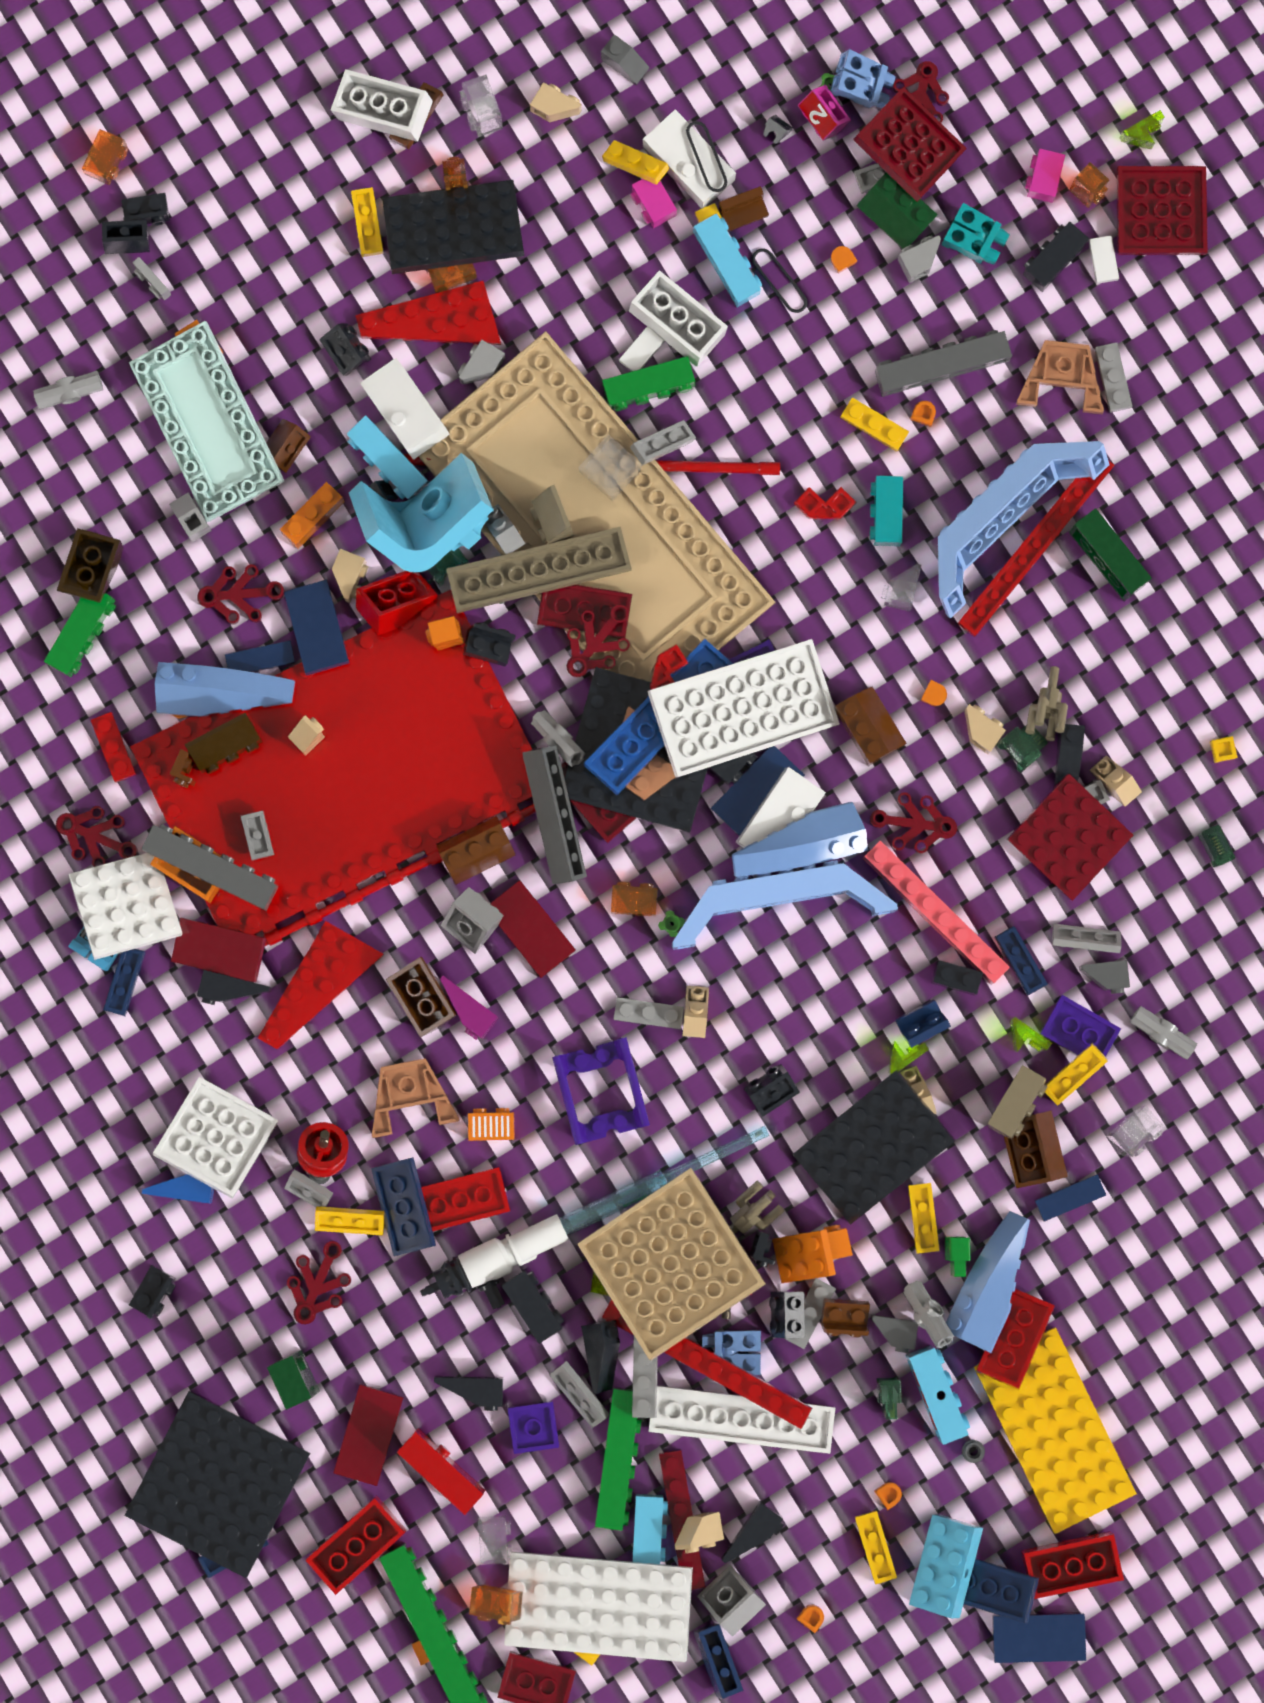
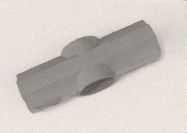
M98 371L78 377L69 376L56 381V384L33 390L37 406L41 410L61 403H75L83 396L103 391V385Z
M544 710L537 712L533 716L531 724L544 737L543 740L549 746L557 745L558 753L566 763L572 767L579 765L584 760L585 752L572 740L571 734L560 723L558 724L548 712Z
M1142 1006L1137 1009L1130 1020L1131 1024L1148 1034L1151 1040L1164 1048H1169L1186 1060L1192 1055L1198 1044L1179 1032L1175 1025L1163 1018H1158Z
M921 1281L908 1284L904 1288L905 1291L903 1293L915 1311L913 1317L916 1323L923 1329H926L936 1348H942L953 1341L954 1335L942 1317L944 1311L940 1304L931 1299Z

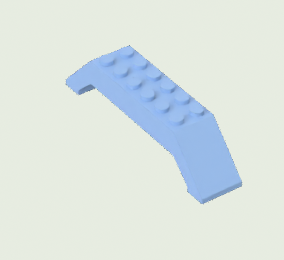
M1092 441L1033 444L1029 449H1025L1015 463L1008 465L1004 473L989 484L987 490L981 495L976 496L972 504L966 510H962L949 526H945L938 536L939 598L949 618H952L966 604L963 596L964 571L1058 480L1090 477L1094 480L1109 466L1103 443Z
M838 860L825 862L823 867L819 868L812 864L803 866L801 871L794 872L793 869L782 870L778 875L771 876V872L757 874V878L749 879L748 876L736 877L734 882L726 883V879L713 881L712 886L708 887L673 940L672 948L677 950L695 947V939L712 916L840 894H847L871 910L872 916L894 913L898 910L897 903L844 863L838 864Z

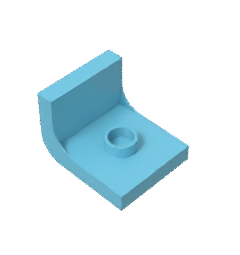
M462 453L410 500L404 502L388 501L362 481L349 492L366 542L400 568L409 572H422L430 569L450 550L455 551L461 546H465L469 550L481 539V529L489 519L488 515L493 511L474 463Z

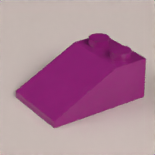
M442 976L440 980L462 1024L467 1027L464 1032L475 1040L478 1037L484 1039L499 1017L446 977Z

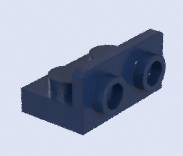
M934 999L895 1020L904 1040L911 1048L951 1027L948 1019L941 1012Z

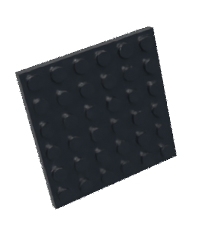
M595 667L575 743L585 752L584 760L579 765L572 767L568 765L565 776L569 800L690 833L708 767L672 779L646 800H643L626 787L616 795L583 766L586 760L623 723L627 708L630 707L636 710L649 697L647 691L651 690V682ZM664 746L657 755L671 764Z
M188 1391L124 1516L247 1579L311 1453Z

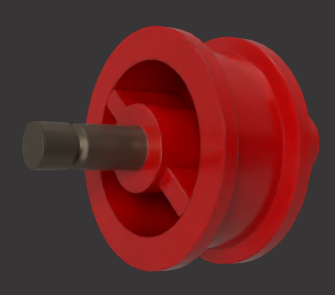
M319 1122L308 1126L300 1135L298 1142L297 1158L300 1166L307 1173L316 1177L335 1175L344 1167L347 1160L349 1148L347 1136L341 1128L332 1123Z

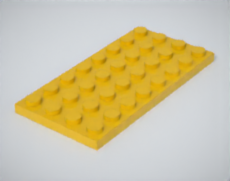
M1056 1327L1043 1333L1019 1390L976 1371L1054 1534L1137 1494Z

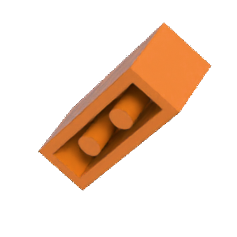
M325 482L279 530L284 537L299 549L344 503V499L330 484Z

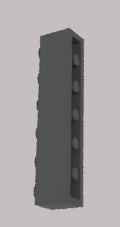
M998 330L987 332L981 338L971 336L964 339L963 343L956 344L955 342L944 344L943 348L938 350L928 348L923 350L920 355L913 356V354H907L895 362H892V360L880 362L879 366L875 369V374L881 395L884 397L1009 362L1012 354L1005 331L998 332Z
M557 745L523 752L524 764L552 884L573 882L587 877Z
M163 824L160 827L152 826L141 850L267 911L279 887L274 884V878L263 874L262 877L253 874L255 869L245 864L239 867L233 864V858L222 854L221 857L212 854L214 849L204 844L198 847L192 844V838L181 834L180 837L171 834L173 829Z

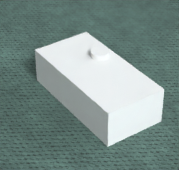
M345 69L331 111L340 121L418 142L433 101L424 90Z
M675 109L643 138V147L652 157L668 164L669 170L667 173L702 209L707 207L723 191L713 192L706 186L687 137L686 129L689 123ZM691 126L689 132L711 187L719 189L724 185V179L712 148ZM718 155L727 177L728 187L735 181L736 172Z
M660 270L633 299L629 309L631 314L658 334L684 357L688 356L689 361L696 367L725 336L728 328L726 324Z
M397 357L360 382L413 460L450 435Z
M785 768L736 840V843L745 848L756 841L760 842L767 838V835L774 831L778 832L786 828L787 824L799 821L806 814L814 811L826 792L791 768Z

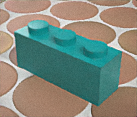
M876 476L875 482H871L870 495L874 496V504H870V517L874 518V526H870V540H874L873 546L900 547L902 544L903 476Z

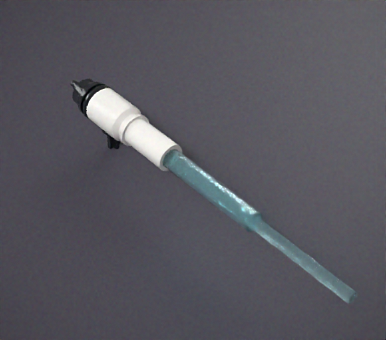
M762 1126L670 1171L662 1173L659 1170L566 1215L558 1217L556 1214L511 1236L506 1234V1238L503 1240L491 1239L458 1255V1258L452 1257L454 1262L451 1264L449 1260L445 1261L440 1269L433 1272L436 1282L420 1290V1293L424 1297L441 1290L443 1297L446 1299L452 1295H464L463 1290L465 1289L470 1293L472 1288L478 1286L480 1292H485L492 1309H498L505 1304L497 1287V1284L500 1283L499 1278L511 1273L513 1266L517 1264L522 1266L536 1259L538 1254L568 1241V1235L641 1202L688 1169L692 1168L693 1171H696L768 1137L769 1133L766 1127Z

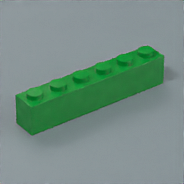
M613 1388L595 1527L622 1531L623 1525L628 1526L629 1512L625 1511L626 1502H631L632 1489L628 1488L629 1479H634L635 1466L631 1465L632 1456L637 1457L638 1443L634 1442L635 1433L640 1434L642 1421L632 1417L633 1390Z

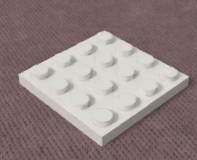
M144 853L69 874L70 883L94 960L182 936V930L164 873L150 865L155 856Z
M199 1077L154 1150L153 1156L233 1199L276 1127L278 1120Z

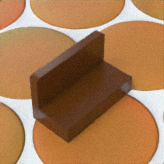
M761 186L719 202V210L729 227L728 231H733L769 216L763 200L764 193Z
M285 419L281 420L266 444L278 468L287 473L311 436L298 425Z

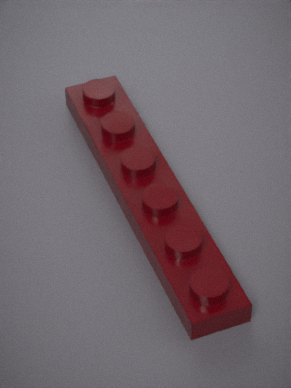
M681 1449L659 1453L674 1543H676L687 1517L693 1516ZM685 1549L676 1550L678 1565L693 1567L691 1590L706 1587L700 1552L686 1553Z

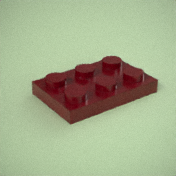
M510 1651L497 1698L514 1703H568L576 1669Z

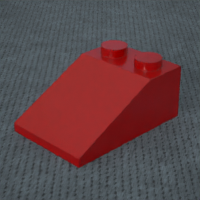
M403 571L357 588L356 609L377 635H381L399 628L435 600L437 593L419 572Z

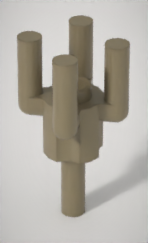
M1056 666L1050 668L1047 688L1043 687L1040 689L1038 704H1032L1029 707L1025 730L1027 734H1034L1035 725L1043 726L1044 719H1049L1046 740L1048 741L1055 740L1056 732H1064L1068 705L1061 703L1062 693L1056 688L1059 668Z
M758 1180L736 1199V1204L740 1209L730 1218L733 1223L730 1229L734 1234L738 1231L745 1234L754 1225L759 1230H764L785 1211L781 1205H777L764 1218L761 1217L762 1210L776 1197L771 1190L756 1203L750 1204L747 1202L763 1188V1185Z

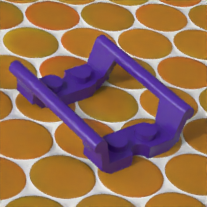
M627 1037L597 1045L595 1052L592 1054H586L582 1049L552 1057L575 1145L605 1138L609 1129H616L619 1133L650 1125ZM616 1059L624 1061L635 1102L633 1111L617 1110L595 1116L586 1124L579 1122L566 1076L571 1071L585 1073L607 1067Z

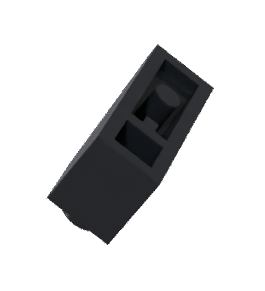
M1065 724L1064 732L1058 734L1054 788L1067 774H1070L1077 781L1079 779L1085 726Z
M204 970L197 996L202 998L201 1002L215 1006L216 1001L223 1003L269 993L272 988Z
M616 1320L583 1325L581 1329L593 1394L612 1390L620 1346Z
M434 1377V1383L478 1406H484L485 1411H498V1407L503 1406L504 1377Z
M759 1501L721 1557V1560L727 1563L770 1539L773 1534L777 1536L784 1526L782 1523L783 1517Z

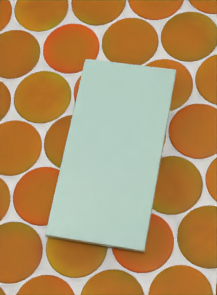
M207 321L201 322L129 362L206 522L218 518L285 482Z

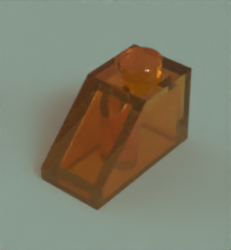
M450 157L447 161H442L446 191L455 187L468 188L465 160L459 157Z

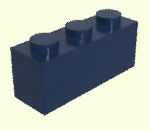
M712 1623L693 1631L716 1697L724 1699L744 1691L720 1624Z

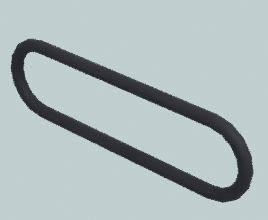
M694 121L686 129L690 145L706 186L713 192H721L727 187V177L706 125L702 122ZM693 125H701L705 130L724 179V185L719 189L711 187L689 132Z
M764 248L756 250L752 256L753 265L784 305L794 313L804 311L808 304L806 296L775 256ZM759 252H766L770 255L803 297L804 305L801 309H792L757 265L755 257Z

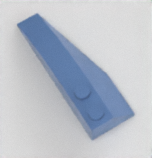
M158 662L155 678L156 712L160 714L203 717L212 713L220 712V714L238 709H242V711L249 710L251 707L292 703L295 681L228 668Z
M847 802L806 814L804 818L787 824L786 828L778 832H772L760 842L756 841L733 853L732 861L735 877L782 871L826 862L868 851L866 829L853 802Z
M1009 1211L982 1250L964 1282L946 1321L954 1336L990 1353L1011 1310L1012 1291L1015 1292L1016 1282L1014 1281L1017 1269H1020L1021 1264L1019 1258L1021 1249L1025 1246L1030 1223L1029 1219L1012 1211Z

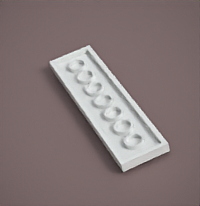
M657 1386V1418H650L648 1432L830 1454L835 1407L807 1404L813 1409L805 1425L800 1429L743 1396Z

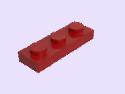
M109 712L91 719L114 782L117 783L137 775L113 713Z

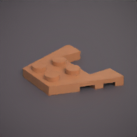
M1045 340L1017 399L1016 405L1036 407L1040 384L1084 389L1082 412L1103 414L1104 408L1096 381L1090 346Z
M628 707L627 710H626V714H625V717H624L623 722H624L635 710H633L632 708ZM656 755L626 788L641 799L646 800L675 778L671 764Z
M426 1058L381 1067L372 1138L393 1134L389 1111L435 1102L439 1125L460 1121Z

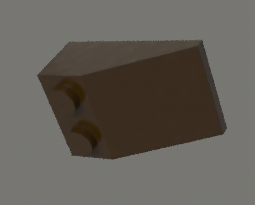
M77 528L57 591L101 603L117 570L124 549L121 540Z

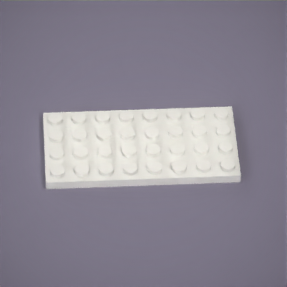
M812 639L647 691L675 778L839 725Z
M512 1551L510 1552L504 1645L686 1662L693 1567Z

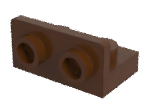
M182 749L179 751L170 775L174 778L173 781L176 784L188 788L189 785L194 787L196 782L192 778L185 776L186 773L189 774L191 772L194 762L190 753Z
M824 1298L820 1322L824 1333L831 1336H838L840 1334H848L852 1337L868 1336L869 1301Z

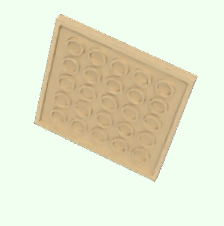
M692 1168L578 1243L582 1253L649 1360H653L766 1284Z

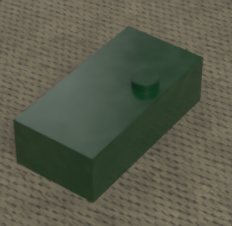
M1096 508L1074 524L1069 531V534L1124 602L1152 579Z
M302 1350L286 1356L267 1367L286 1410L311 1399L320 1392Z

